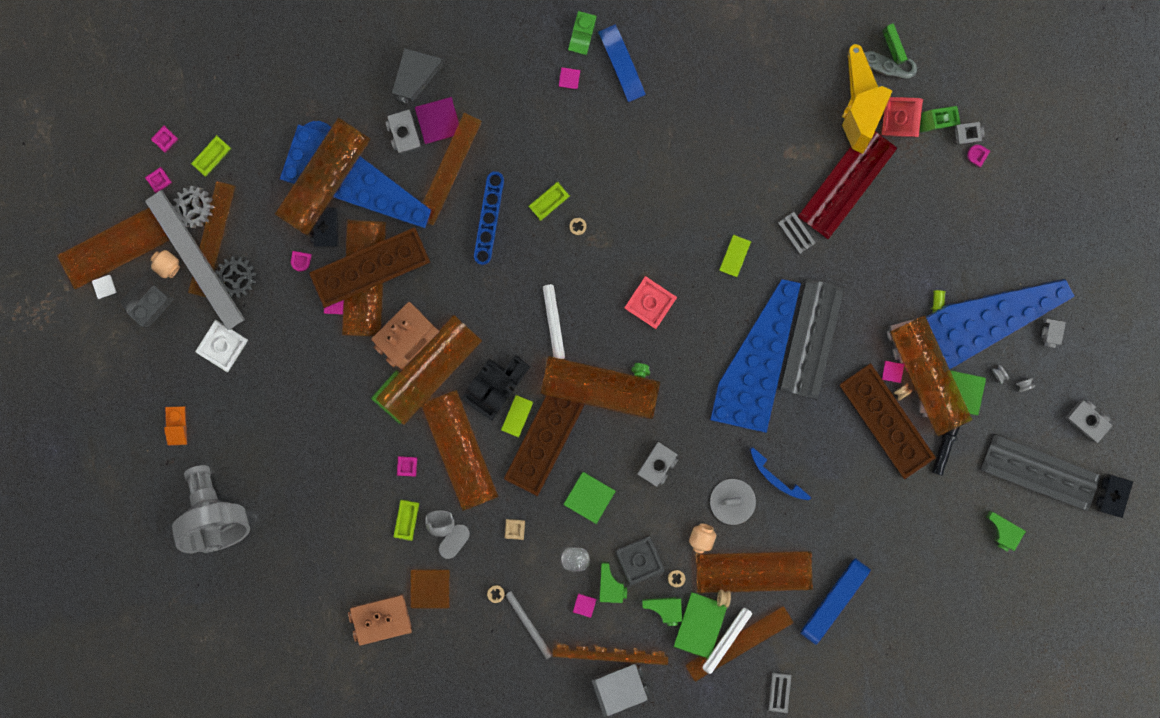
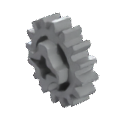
M190 186V189L183 188L184 193L178 192L179 198L173 199L177 203L173 208L176 209L177 214L186 227H202V221L209 222L207 216L213 215L210 212V209L214 208L213 205H210L213 199L207 198L209 192L203 191V188L197 187L196 189L195 186Z

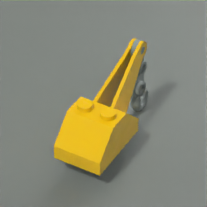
M857 44L850 47L848 62L851 99L842 115L845 118L842 127L852 149L862 154L864 153L892 94V90L883 86L878 87L871 69L885 76H897L908 79L915 76L917 72V65L913 60H907L911 64L912 70L906 72L896 65L893 60L874 51L863 52L862 47Z

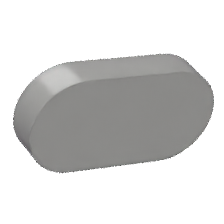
M457 524L454 526L451 534L445 537L439 546V553L442 557L451 559L456 556L470 536L467 526Z

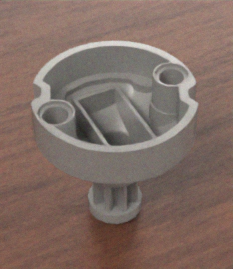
M206 465L195 466L184 472L185 480L188 482L190 489L191 508L172 524L176 548L184 553H209L225 549L243 540L250 532L245 508L238 504L218 500L210 478L212 474L211 469Z

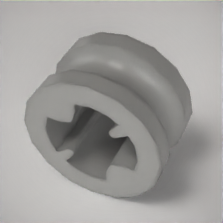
M998 365L997 369H992L994 376L1000 384L1003 383L1004 379H1009L1008 374L1001 365Z
M1033 378L1016 383L1020 387L1018 391L1023 392L1036 387L1035 384H1032Z

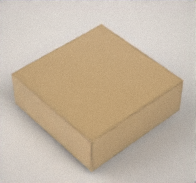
M506 519L505 539L524 540L525 520Z

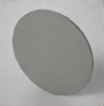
M728 479L722 481L714 488L710 497V506L718 520L725 524L737 525L747 521L752 516L756 507V497L752 488L744 481Z

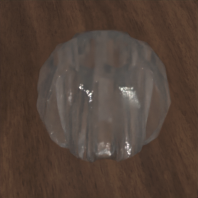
M566 548L561 557L562 566L567 571L583 572L588 567L589 554L583 548Z

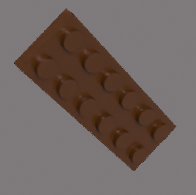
M416 227L309 272L323 307L327 308L431 262Z
M871 363L839 384L904 480L936 458Z
M558 377L555 378L504 480L536 496L539 495L590 395L589 393Z

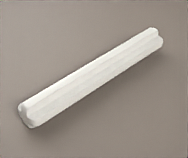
M550 284L543 286L553 356L555 360H561L565 358L554 285Z
M742 608L702 666L705 672L711 674L751 617L752 613L750 610Z

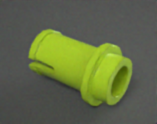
M933 291V307L931 308L933 312L944 307L946 291Z

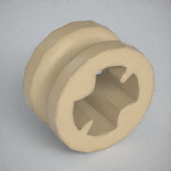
M581 218L573 219L569 225L570 231L574 235L583 234L586 231L585 221ZM580 221L583 223L581 226H584L582 231L578 230L576 232L573 230L575 227H572L574 222L578 223Z
M906 383L893 393L898 395L897 399L899 401L909 395L912 389H908V383Z
M673 570L669 573L667 579L672 587H681L685 583V575L681 571ZM679 573L681 575V582L679 584L677 582L675 584L672 583V575H678Z
M499 585L491 586L487 592L488 599L493 603L501 602L505 595L504 589ZM493 589L495 591L496 589L500 590L499 594L501 597L499 599L497 597L496 599L492 598L493 594L491 591Z
M720 589L717 596V606L721 607L724 605V607L728 608L731 592L730 590L724 592L723 589Z

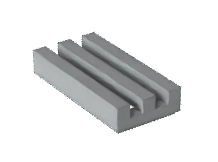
M795 212L778 222L799 254L816 243ZM792 217L810 243L807 244L790 220ZM786 221L804 247L800 248L784 225Z
M772 672L768 711L788 713L791 674ZM776 677H778V678H779V684H778L777 703H776V708H775V707H773V702H774L775 682H776ZM783 678H787L784 708H780Z

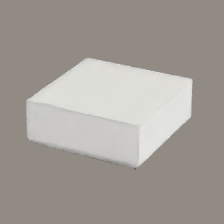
M111 275L92 281L98 299L117 293Z

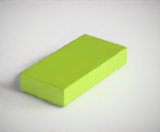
M216 135L191 164L206 177L232 148Z
M556 182L528 207L541 221L570 196L559 182Z
M733 235L719 271L738 277L751 241Z
M516 395L501 430L519 438L533 402Z
M400 500L394 538L413 540L420 503Z

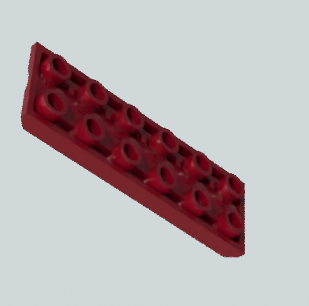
M876 131L863 154L850 147L798 217L826 239H829L895 153L897 147Z

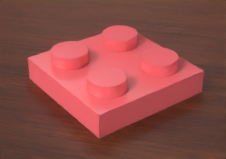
M890 97L884 110L881 135L919 137L923 99Z
M645 276L624 308L657 329L677 297Z

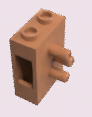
M408 302L371 340L376 344L374 348L381 355L383 353L387 355L386 361L392 367L398 366L402 370L440 331L412 303Z
M404 594L352 606L350 608L351 612H348L349 621L354 623L355 627L353 637L355 642H359V646L412 633L413 631Z

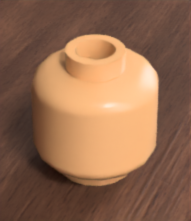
M163 250L160 253L157 251L151 257V269L162 278H172L180 269L179 259L167 250Z
M704 523L693 528L689 543L695 552L704 553V551H710L713 548L717 536L714 528Z

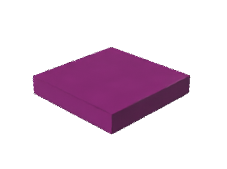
M452 97L415 107L425 144L462 134Z

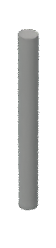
M511 591L506 593L507 600L545 658L551 657L552 653Z

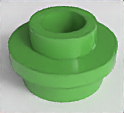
M635 363L631 369L634 376L638 378H645L650 375L649 366L646 364Z

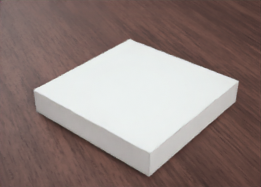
M215 319L195 352L224 371L229 372L248 339L232 329L227 330L223 323Z

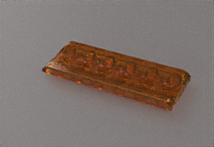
M338 117L275 215L305 235H308L371 139Z
M147 208L57 255L76 290L169 242L170 239L150 208Z
M347 220L346 256L386 240V222ZM384 283L344 300L342 335L375 336L381 330Z
M455 315L449 319L439 330L440 332L376 398L403 425L407 423L482 342Z
M924 315L890 331L892 340L936 435L940 436L972 421L926 316Z
M548 356L541 394L641 418L653 419L660 382Z
M457 390L422 403V409L462 510H467L499 497Z
M812 551L697 554L698 593L719 592L720 589H723L724 592L730 590V592L813 590Z

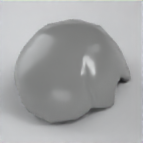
M436 510L428 513L425 517L426 529L433 536L444 537L451 534L454 529V519L452 513L448 511Z

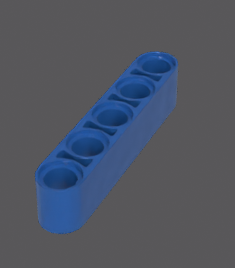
M497 171L491 172L486 180L474 251V259L480 265L488 264L493 253L504 187L503 175ZM494 175L501 178V182L497 186H493L490 183V179ZM491 194L498 197V201L494 205H490L487 202V197ZM488 213L493 214L495 217L491 224L484 222V216ZM484 232L491 234V240L487 243L481 241V235ZM481 251L488 253V259L484 262L479 261L477 258L478 253Z
M855 558L805 624L800 634L817 645L869 575L871 569Z

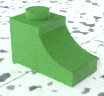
M578 11L568 51L587 56L597 16Z
M953 106L922 112L919 133L960 125L958 107Z
M989 511L986 518L995 526L997 532L995 541L999 542L998 547L1007 552L1009 549L1015 551L1026 531L996 513Z
M602 562L599 601L623 603V599H627V587H624L623 582H619L613 577L609 562Z
M680 597L642 599V607L657 612L662 617L663 623H667V626H677L678 622H682Z

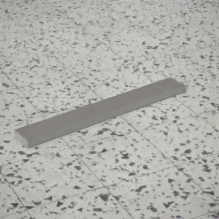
M163 190L158 191L145 200L227 330H231L245 320Z

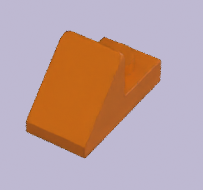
M186 406L165 407L166 427H164L167 445H187Z

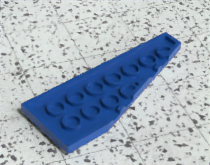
M301 125L297 126L280 177L281 180L426 228L431 209L336 137Z
M781 279L719 381L710 420L767 433L801 283Z
M1061 279L1038 286L1024 287L1015 291L1011 290L983 296V298L974 300L970 299L960 303L947 304L914 323L938 369L943 374L1073 298L1074 294L1067 281Z

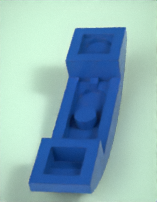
M616 24L599 31V36L608 53L627 101L630 102L646 95Z
M753 447L749 449L755 465L771 484L790 496L803 500L811 499L796 484L790 490L763 467L767 459Z

